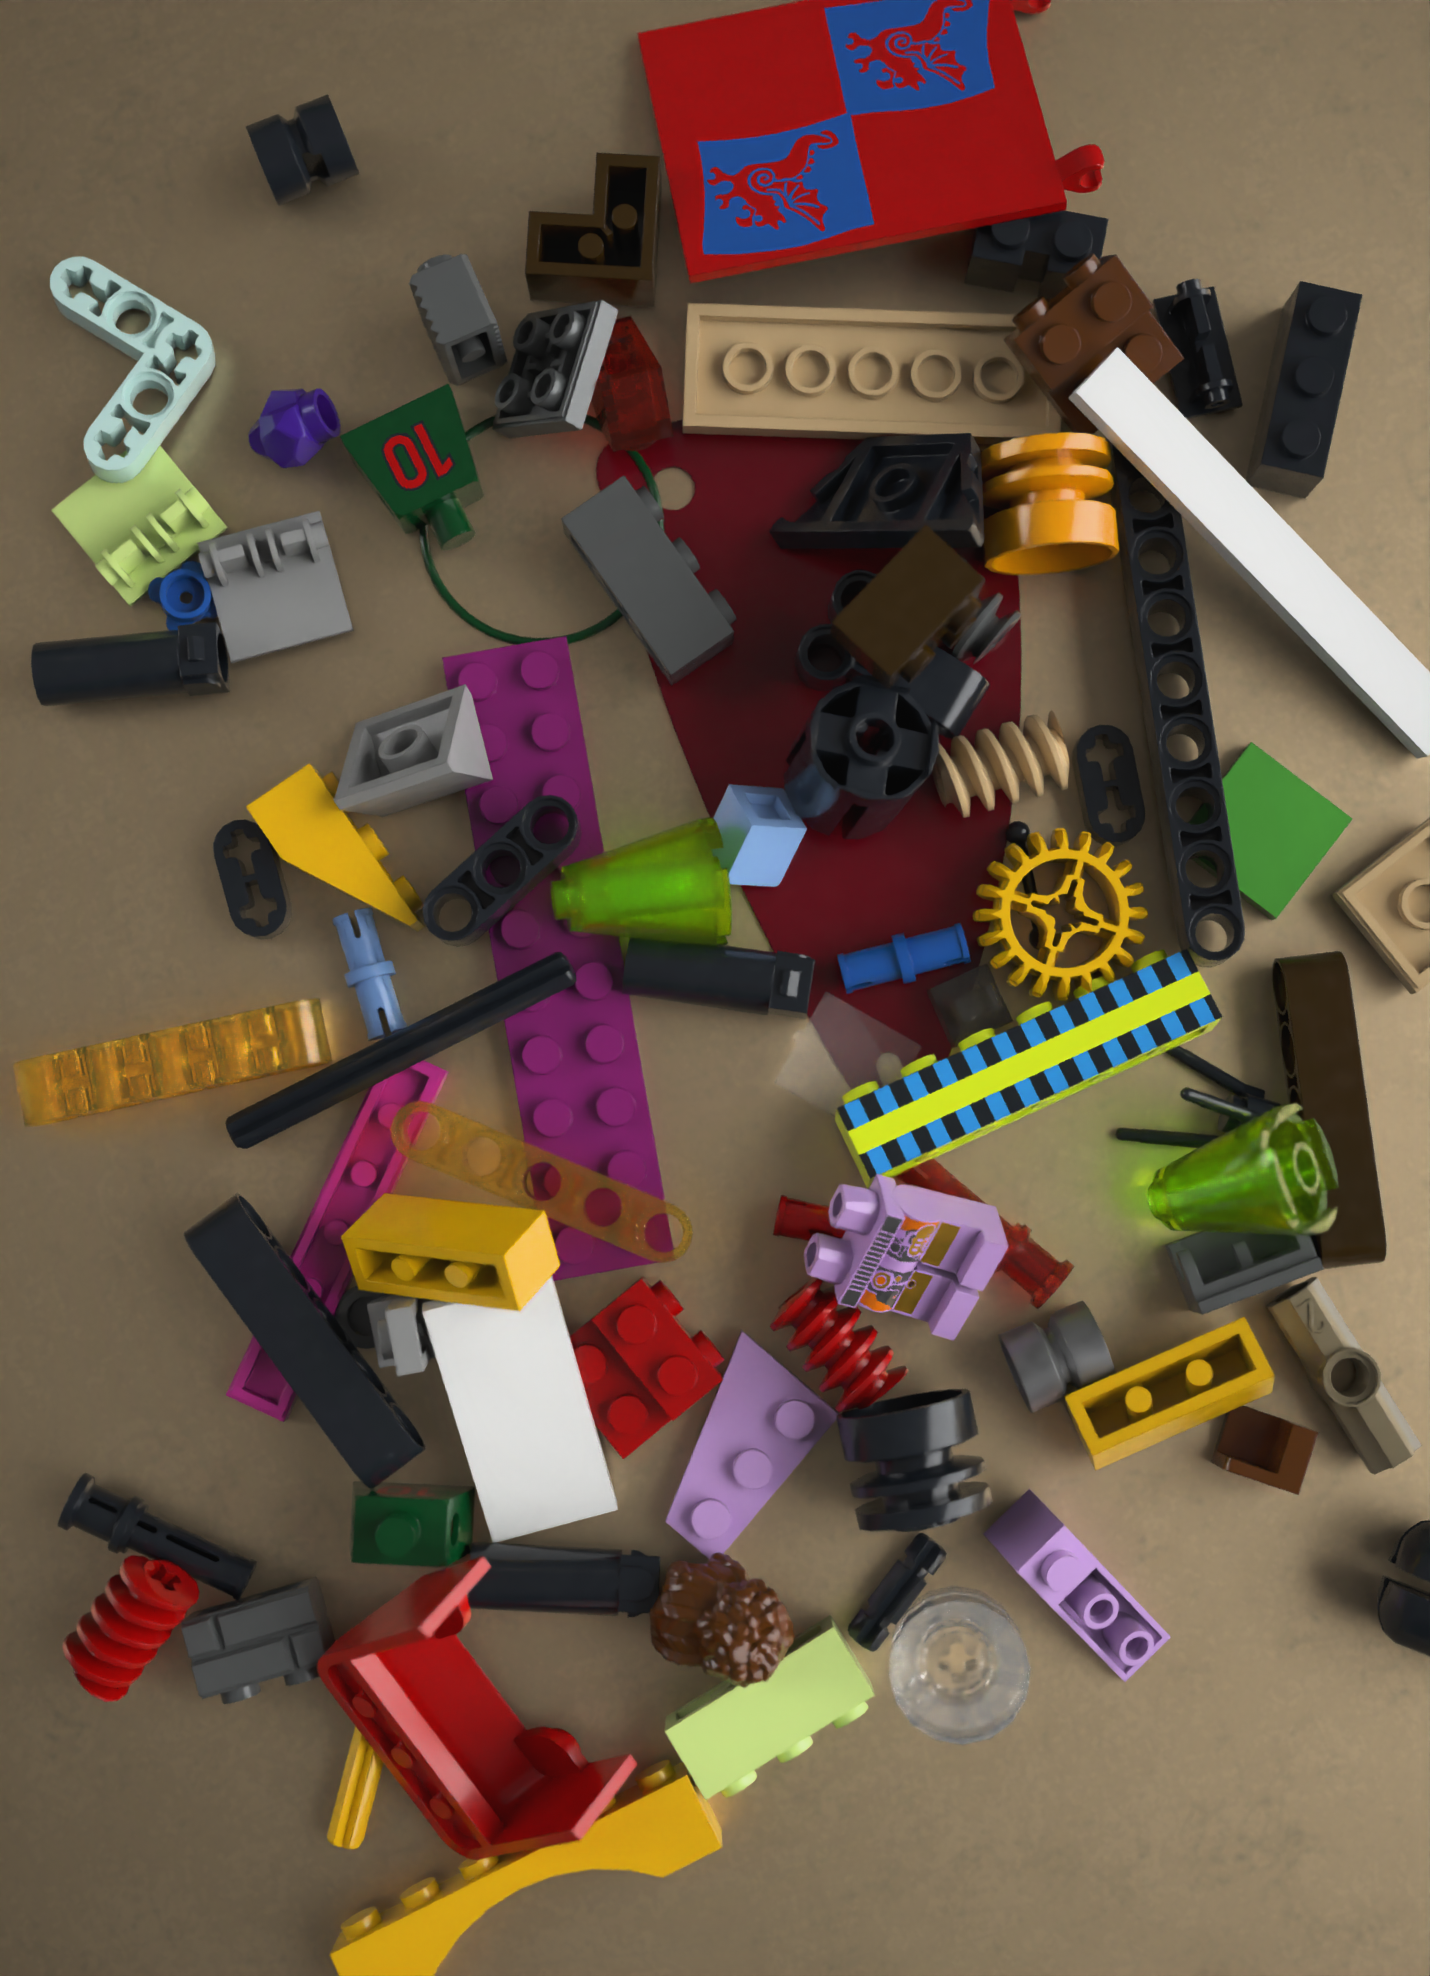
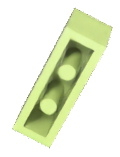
M829 1615L795 1636L793 1644L788 1648L784 1660L780 1662L768 1681H761L746 1688L732 1685L730 1680L722 1681L667 1715L665 1733L705 1800L720 1791L726 1798L737 1794L749 1786L757 1778L754 1770L773 1758L777 1757L780 1763H784L800 1755L813 1743L810 1735L831 1722L835 1728H841L859 1718L868 1709L865 1701L875 1696L871 1681L832 1616Z

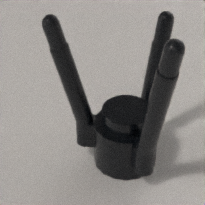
M1178 1046L1166 1053L1236 1094H1230L1226 1100L1188 1087L1183 1088L1180 1092L1181 1098L1219 1113L1218 1129L1226 1132L1227 1135L1217 1136L1119 1128L1115 1133L1118 1140L1224 1150L1244 1157L1249 1147L1262 1152H1269L1272 1149L1283 1124L1284 1106L1265 1099V1090L1241 1082L1189 1050Z

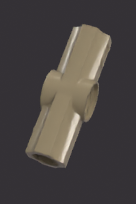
M1311 1277L1277 1295L1272 1302L1266 1305L1305 1367L1311 1388L1324 1398L1368 1471L1372 1474H1377L1386 1469L1394 1468L1412 1457L1413 1453L1422 1446L1381 1381V1373L1377 1362L1368 1353L1363 1352L1318 1278ZM1349 1358L1355 1366L1356 1378L1347 1390L1337 1392L1331 1382L1332 1369L1340 1360Z

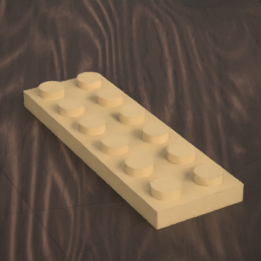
M687 303L683 433L864 440L866 437L971 433L977 444H998L1010 439L1036 434L1060 433L1061 416L1004 342V339L1017 329L1012 322V319L1017 314Z

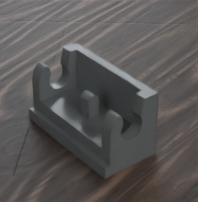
M1287 1201L1278 1202L1165 1245L1189 1310L1202 1315L1324 1269L1320 1258L1316 1254L1300 1212L1297 1208L1291 1210Z

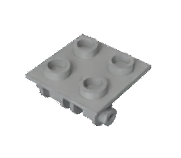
M320 511L198 542L200 553H198L204 576L209 582L231 663L354 631Z

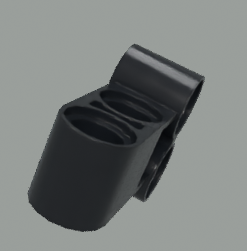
M853 570L844 574L837 581L828 604V618L831 624H819L810 628L802 637L795 657V670L799 679L808 688L816 691H830L840 686L846 678L852 680L857 675H872L834 640L830 633L832 621L844 610L841 598L850 592H861L877 576L875 573L867 570ZM818 644L830 645L839 652L842 665L831 672L817 670L808 659V651ZM936 647L933 650L936 653L934 659L911 683H907L902 677L897 681L911 688L908 694L924 708L931 725L936 721L938 734L952 740L953 737L961 734L990 685L973 668L941 648Z

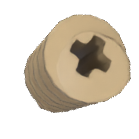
M1051 710L1048 715L1047 726L1038 715L1027 716L1024 721L1023 734L1013 722L1002 723L999 732V742L989 729H981L977 731L975 736V749L961 735L953 737L950 756L939 743V753L932 774L943 806L946 808V804L953 802L963 818L970 816L971 797L978 796L985 808L991 811L994 810L995 790L998 789L1004 791L1012 804L1019 803L1020 783L1027 782L1036 797L1043 796L1044 776L1047 775L1052 776L1061 790L1068 789L1070 766L1062 729L1056 715Z

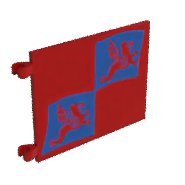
M802 0L637 33L690 284L1063 211L1067 208L1064 190L1076 193H1090L1098 190L1102 185L1103 179L1100 170L1104 168L1105 163L1099 146L1095 144L1084 145L1055 160L1013 11L1016 10L1028 14L1042 13L1050 7L1051 0Z

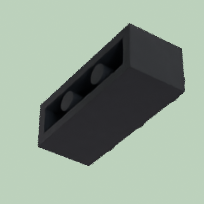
M1300 281L1283 306L1246 481L1251 487L1306 498L1324 478L1362 294Z

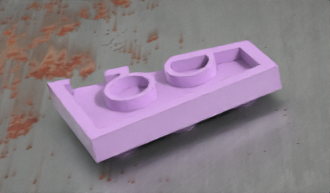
M742 1329L665 1521L708 1559L717 1552L724 1554L835 1422L836 1415L839 1414V1412Z

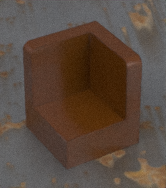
M1243 1405L1226 1413L1211 1462L1223 1470L1299 1495L1319 1432Z

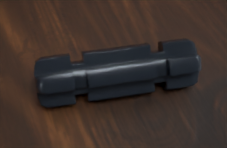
M919 1533L915 1536L904 1551L907 1555L906 1559L903 1562L899 1559L867 1600L870 1605L867 1611L861 1609L849 1624L848 1632L851 1638L871 1652L878 1650L890 1634L887 1627L890 1623L896 1625L926 1586L927 1583L924 1579L928 1573L934 1575L946 1559L947 1553L944 1548L924 1533Z

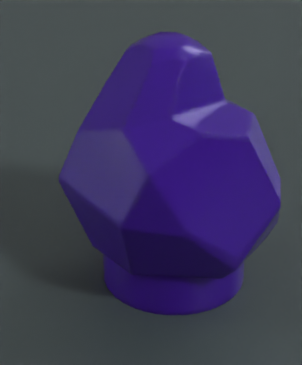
M320 388L310 392H306L304 389L271 391L259 420L256 421L249 431V444L256 454L275 462L283 469L303 466L328 440L339 436L341 430L340 420L332 400Z

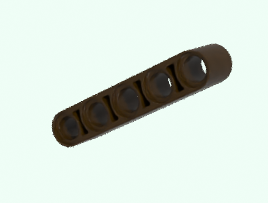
M1340 951L1276 958L1272 966V984L1306 1228L1324 1269L1385 1261L1387 1248L1351 981L1346 959Z

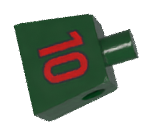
M449 384L340 436L354 465L405 534L413 533L424 525H430L441 549L444 551L457 548L475 536L476 533L463 508L480 500L484 493L461 415Z
M354 1481L349 1546L351 1562L359 1564L445 1567L470 1554L473 1544L475 1486L382 1482L374 1489H370L362 1481ZM453 1519V1533L452 1537H450L451 1523Z

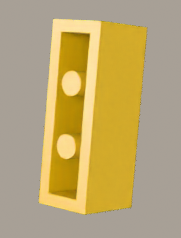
M384 1193L341 1236L358 1290L520 1312L560 1266L545 1210Z
M1244 1316L1064 1396L1068 1414L1096 1471L1272 1393L1275 1375Z

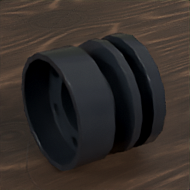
M946 1389L911 1394L874 1402L861 1410L856 1407L836 1415L845 1460L861 1463L875 1462L876 1471L865 1474L850 1483L853 1497H881L855 1509L860 1530L913 1532L936 1528L955 1522L960 1517L982 1510L993 1503L990 1486L987 1482H961L985 1471L984 1459L980 1456L953 1455L951 1447L962 1444L979 1434L972 1399L968 1389Z

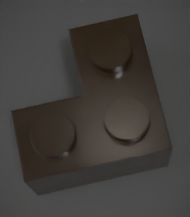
M597 153L593 215L529 211L525 276L530 300L588 303L603 300L610 305L655 307L662 193L660 156Z
M925 525L832 621L830 636L887 689L900 677L907 683H911L934 659L936 653L933 650L941 642L952 648L974 625L977 620L975 615L983 606L977 599L985 579L932 529Z

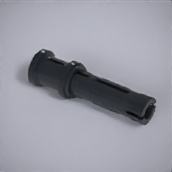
M84 1473L62 1510L58 1527L67 1531L74 1526L108 1542V1550L116 1554L119 1552L125 1554L128 1549H131L153 1560L164 1559L173 1562L186 1570L194 1579L231 1595L233 1599L239 1601L256 1568L257 1561L242 1557L197 1534L186 1531L148 1513L149 1505L144 1504V1499L134 1496L131 1500H128L95 1485L94 1476L88 1473Z

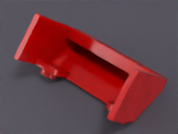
M484 1556L421 1576L338 1638L317 1662L318 1674L323 1684L433 1829L452 1850L469 1859H482L581 1841L637 1766L631 1754L588 1762L581 1753L577 1740L561 1728L541 1726L526 1729L456 1634L467 1625L471 1618L467 1593L491 1567Z

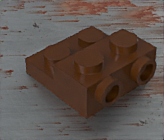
M1092 253L1078 262L1062 277L1067 287L1049 302H1047L1044 296H1040L1023 308L1012 319L1017 329L1004 339V342L1073 433L1093 435L1099 430L1068 397L1105 357L1117 347L1153 384L1184 359L1150 312L1154 306L1116 254L1103 256L1098 260L1095 254Z

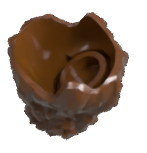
M720 1552L712 1554L709 1561L705 1564L688 1563L681 1560L672 1562L667 1568L663 1592L649 1610L651 1643L665 1660L676 1665H686L688 1667L701 1666L705 1674L720 1678L724 1682L730 1680L732 1685H739L743 1688L761 1681H768L780 1662L784 1660L788 1648L793 1644L795 1638L793 1623L787 1614L786 1607L781 1601L779 1602L778 1594L772 1588L767 1587L762 1579H750L746 1569L739 1561L733 1560L729 1555Z

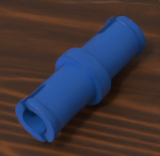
M961 923L905 938L904 933L892 935V942L844 955L843 953L837 954L847 994L853 993L854 990L901 978L903 984L916 981V974L963 962L964 964L971 962Z

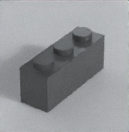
M622 476L561 518L562 525L569 541L672 686L733 644L734 630L730 624L737 619L733 610L717 589L707 593L694 573L701 568L686 543L680 537L671 542L657 523L664 518V514L651 493L644 486L635 491L626 477Z

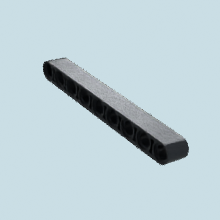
M1106 439L1110 443L1112 459L1107 470L1113 475L1114 483L1110 490L1112 507L1116 510L1119 554L1178 944L1181 951L1188 949L1195 965L1211 968L1224 963L1240 950L1245 939V924L1182 516L1132 463ZM1138 491H1147L1155 495L1159 500L1161 508L1151 513L1141 512L1131 504L1129 496ZM1148 551L1158 552L1168 560L1170 570L1163 574H1151L1142 568L1138 556ZM1156 612H1166L1172 615L1178 622L1179 632L1172 636L1156 634L1149 626L1148 616ZM1165 673L1180 675L1187 682L1189 694L1180 699L1169 698L1159 690L1157 678ZM1176 734H1183L1192 738L1198 748V758L1189 762L1175 759L1168 751L1167 738ZM1184 796H1194L1200 799L1206 805L1208 811L1207 821L1199 825L1183 821L1176 810L1177 799ZM1193 858H1204L1210 861L1217 872L1215 886L1200 888L1194 885L1186 874L1187 861ZM1213 920L1224 928L1227 935V944L1224 950L1219 952L1208 951L1198 943L1195 936L1198 922Z

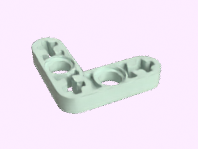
M71 257L62 260L54 267L50 276V289L59 311L67 319L138 361L89 427L84 437V452L92 471L100 479L107 482L124 483L133 479L142 471L211 376L215 367V352L208 332L200 324L96 261L86 257ZM87 281H90L94 296L105 303L102 314L97 300L82 292H79L72 298L68 287L71 284L82 287ZM130 309L145 311L150 316L148 327L137 334L121 332L116 327V321L124 311ZM194 344L198 358L194 360L186 356L176 366L177 362L173 350L178 347L186 351ZM173 369L179 386L175 385L172 379L168 377ZM146 389H157L168 396L165 408L153 415H145L136 411L133 408V401L141 391ZM121 418H125L132 426L128 433ZM124 438L123 442L128 454L124 458L114 454L106 461L102 446L106 443L116 447Z

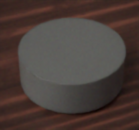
M355 1286L342 1296L335 1311V1319L356 1347L364 1349L375 1348L367 1304L387 1294L358 1290V1287Z

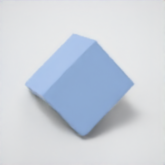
M729 784L704 837L703 846L724 884L775 887L781 883L807 828L802 819L795 813L784 788Z

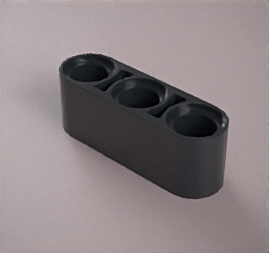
M546 795L537 797L522 808L430 892L425 899L422 910L424 923L429 931L445 944L455 947L469 945L486 933L571 856L579 846L582 835L581 825L571 804L561 797ZM549 813L561 814L569 823L568 831L564 838L553 844L541 843L534 836L536 822L540 817ZM501 856L514 857L519 861L521 869L517 880L512 885L504 888L490 885L486 875L490 863ZM453 899L468 901L471 905L472 916L467 926L455 932L443 930L439 922V914L444 904Z

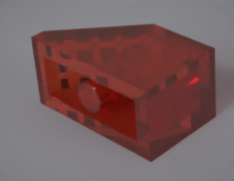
M631 315L618 318L615 321L591 399L598 424L613 452L623 449L628 451L643 450L652 446L656 440L674 436L662 367Z

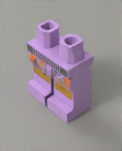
M876 1174L869 1189L839 1184L830 1201L828 1214L831 1227L842 1229L846 1232L842 1239L821 1233L813 1234L804 1250L803 1257L807 1275L834 1285L838 1304L856 1308L859 1304L861 1307L873 1312L883 1313L892 1311L928 1322L931 1334L954 1341L979 1299L977 1290L983 1291L1009 1246L996 1206L913 1185L903 1184L896 1186L895 1179Z

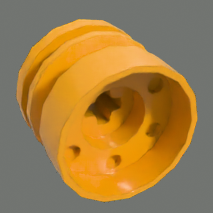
M1061 432L1036 434L1010 439L992 445L981 452L982 481L985 482L982 484L983 505L1003 510L984 519L983 554L984 566L988 570L1006 575L1057 574L1100 565L1116 557L1119 552L1116 510L1110 504L1093 501L1109 493L1114 485L1113 475L1105 469L1112 460L1110 443L1105 438L1088 433Z

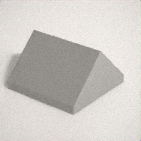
M466 684L357 722L334 797V802L342 811L384 817L493 780L472 694Z

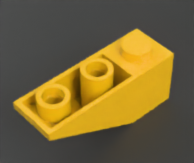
M309 763L246 806L281 859L292 867L417 932L426 927L416 913L424 906V902L404 875L394 881L380 861L388 856L389 852L369 823L358 829L348 813L340 810L334 802L339 779L333 771L322 777Z

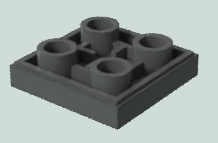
M603 300L528 313L516 328L513 337V346L516 351L508 376L502 380L496 391L495 405L498 409L492 430L507 438L582 430L619 310Z

